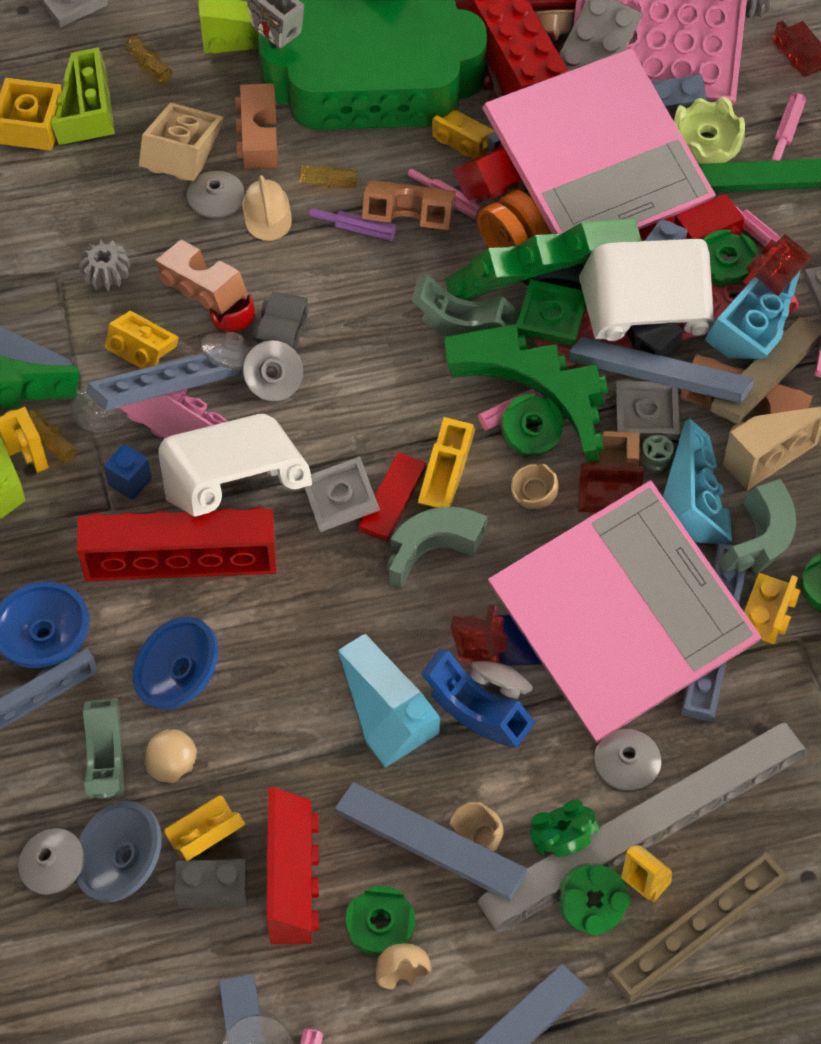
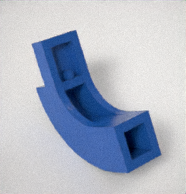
M439 649L421 672V675L434 689L430 695L460 723L486 739L517 748L535 724V721L518 700L496 696L474 682L448 650Z

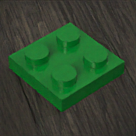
M530 279L516 324L519 334L573 347L576 343L586 310L583 291Z

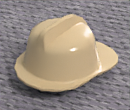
M562 9L534 10L552 42L557 41L560 35L569 33L572 15L575 11Z
M263 175L259 176V180L249 186L242 201L245 224L249 233L255 238L262 241H274L287 234L291 227L292 216L289 200L285 191L282 190L278 183L272 180H265Z

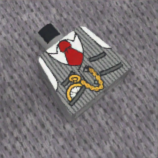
M246 0L252 26L269 39L271 47L282 48L301 33L304 4L299 0Z

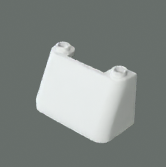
M702 239L603 244L592 251L579 275L595 339L619 340L629 330L631 325L683 322L685 332L692 333L694 336H700L708 333L714 324L710 254L706 241Z
M256 414L172 435L165 438L159 447V460L166 500L192 516L209 513L219 506L222 499L221 483L267 472L271 476L278 475L280 482L290 489H299L312 485L307 462L279 423L273 417L266 414Z

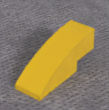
M446 417L443 418L437 442L433 446L418 504L432 508L451 506L474 437V424Z
M636 845L630 847L626 852L621 879L647 900L650 899L654 903L671 884L672 871L645 848Z

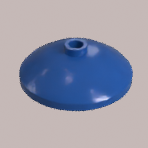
M35 582L14 590L0 603V654L11 663L27 668L48 667L66 660L81 647L89 631L90 616L85 601L74 589L57 582Z
M178 617L158 627L146 639L134 663L133 685L139 698L147 705L159 710L175 709L194 699L210 681L217 664L218 642L213 630L202 620L194 617Z

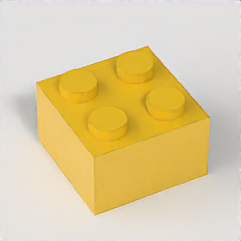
M5 78L0 92V144L52 151L56 136L51 121L58 109V97L62 95L61 85Z

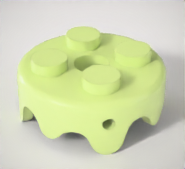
M721 97L716 102H708L698 98L687 109L682 105L678 107L674 123L698 164L725 163L738 154L743 145L745 121L743 117L738 118L734 114L730 99ZM708 132L715 137L705 138L701 134Z

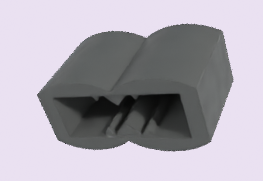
M272 292L269 300L263 301L261 317L263 318L261 323L255 324L253 341H257V345L265 341H280L296 351L308 316V299L306 297Z

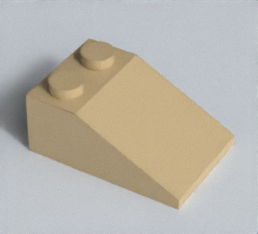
M169 103L142 135L139 166L148 168L153 173H166L174 175L179 180L194 181L205 165L224 117Z
M821 407L752 417L745 423L741 421L735 424L729 432L723 466L748 491L818 444L821 435Z

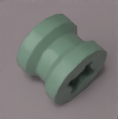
M652 435L645 439L640 460L642 467L652 474H660L667 471L671 465L673 455L672 442L663 435Z

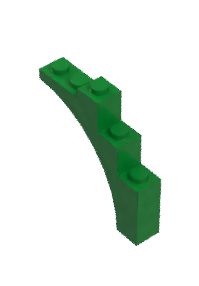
M634 218L581 222L564 233L535 235L523 243L512 247L488 248L471 258V264L445 278L447 292L462 300L473 301L476 298L522 280L559 269L585 264L592 251L600 245L642 241L636 220Z
M516 324L444 337L447 364L453 378L466 376L498 377L534 389L552 400L572 423L581 440L587 464L600 463L599 452L604 451L601 432L596 433L595 424L600 423L598 407L604 406L603 394H608L606 376L599 375L597 365L568 370L565 355H559L556 344L528 349L525 334H519Z
M0 356V408L20 407V400L76 398L80 372L77 366L30 363Z

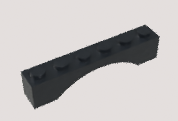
M580 264L522 280L521 282L529 286L530 279L582 290L579 275L584 266ZM677 323L631 325L625 334L630 341L632 349L670 358L681 346L683 328L679 327Z

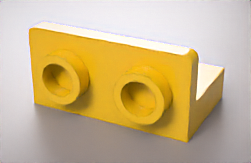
M455 109L443 118L436 115L432 119V137L436 138L440 143L447 144L458 150L462 155L472 159L487 153L488 135L495 132L491 128Z
M130 310L109 323L105 348L135 366L144 369L158 365L159 359L177 347L179 337Z
M26 408L12 410L1 416L0 434L9 456L21 452L26 464L32 462L37 473L48 469L39 433Z
M762 573L758 574L744 613L762 637L761 640L775 644L778 633L785 635L791 616L785 614L788 606L795 608L801 591L795 588L798 577L792 575L788 583Z
M218 795L165 828L164 834L178 858L183 861H189L246 824L239 813L231 811L224 797Z

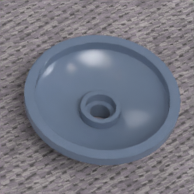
M119 801L103 808L89 821L79 837L84 849V864L81 873L76 879L79 887L86 895L101 902H116L132 895L147 881L158 861L162 839L159 822L151 810L134 801Z

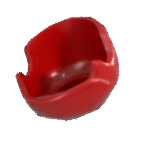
M248 294L247 299L242 297L223 314L210 308L211 322L218 330L228 333H238L247 329L255 318V305L252 295Z

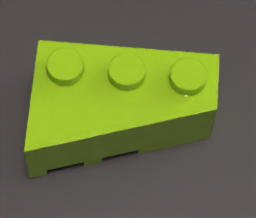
M99 47L71 53L63 79L64 88L62 95H59L57 100L58 109L51 121L59 145L115 134L107 70Z

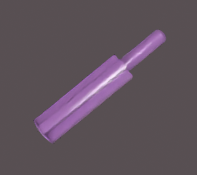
M314 208L309 210L310 217L334 222L336 228L391 242L396 233V224L362 219L360 215L340 210L338 214Z

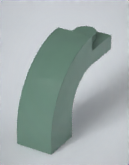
M428 274L418 277L411 300L424 312L422 321L429 327L447 336L517 324L520 312L503 296L481 302L462 300L448 293Z
M781 479L755 487L742 502L754 522L756 538L732 546L718 561L724 573L736 568L738 571H743L751 567L756 575L767 569L790 545L796 529V513L791 496Z
M440 507L426 510L411 517L398 528L391 538V556L386 567V571L389 572V585L402 589L417 559L433 549L449 548L474 557L487 532V516L459 507Z
M118 698L85 701L83 707L87 749V771L84 780L85 795H89V798H109L115 795H124L123 741Z

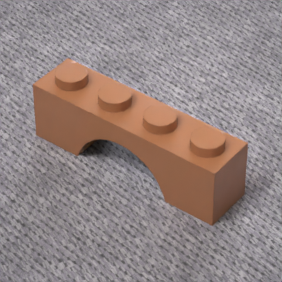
M696 354L692 362L693 364L739 375L745 371L741 368H734L720 363L714 358ZM777 384L756 407L763 415L810 408L813 396L805 394L799 389H791ZM682 389L680 399L710 409L716 397Z

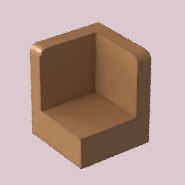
M603 431L604 451H600L599 472L601 474L637 476L640 433Z

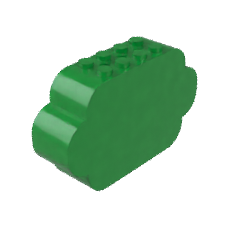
M299 0L304 4L302 31L297 37L284 47L277 49L271 47L269 39L261 33L258 36L262 84L274 83L276 102L290 104V111L294 120L301 126L309 129L336 130L432 126V119L436 115L443 118L454 109L458 111L459 99L475 95L485 83L486 26L483 20L473 12L456 9L455 0Z

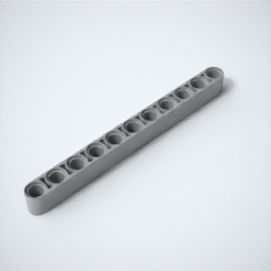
M781 723L602 825L598 835L594 831L590 836L591 843L584 849L563 857H555L552 854L527 868L528 874L510 902L488 891L480 897L477 903L496 933L503 932L559 900L561 881L574 867L580 864L596 863L613 869L625 861L626 852L630 847L636 845L642 846L645 849L651 847L791 766L804 756L806 748L788 724Z

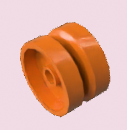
M512 189L498 200V203L489 204L477 214L478 228L488 248L517 246L535 235L550 234L549 227L534 200L519 189Z

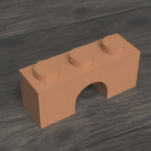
M274 83L240 85L241 97H235L236 114H241V119H236L237 136H242V141H237L238 159L243 158L244 170L279 168L276 127H260L266 124H277Z
M369 180L364 190L362 219L391 223L395 217L406 216L420 220V227L449 230L454 216L456 191Z
M182 239L155 260L160 271L159 278L167 287L172 286L185 297H192L199 301L206 309L211 308L223 314L247 294L239 270L220 260L207 269L201 250Z

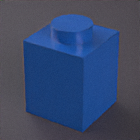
M122 444L104 465L108 485L131 500L152 479L148 458L125 444Z

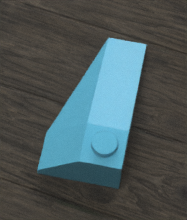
M776 252L717 318L704 340L727 358L765 359L782 339L784 323L789 314V305L801 270Z
M689 418L684 422L663 498L695 543L729 544L732 542L731 516L729 509L722 508L720 496L724 494L722 484L718 483L713 473L717 463L710 436Z
M366 634L338 650L346 680L354 700L356 713L361 723L365 742L384 768L439 734L440 716L419 689Z

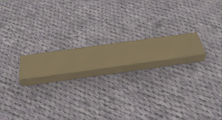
M800 316L783 333L782 339L765 359H756L741 374L753 378V388L742 403L716 398L712 402L710 411L738 424L821 341V325Z
M765 851L607 973L608 979L624 998L631 1003L787 882L789 876Z

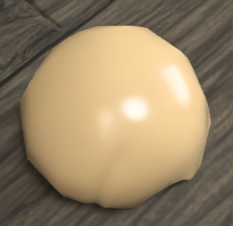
M529 464L520 468L512 478V495L517 503L526 509H543L550 506L557 497L559 489L557 475L546 464Z
M166 729L154 735L145 751L144 765L148 774L159 782L175 783L182 775L188 771L191 772L197 755L193 739L183 731L176 729Z
M468 802L460 806L449 823L453 832L493 852L498 849L504 834L503 824L499 815L481 802Z
M405 943L394 944L386 948L378 958L376 982L380 987L393 990L399 980H406L410 986H413L420 976H427L431 973V961L426 952L418 946Z

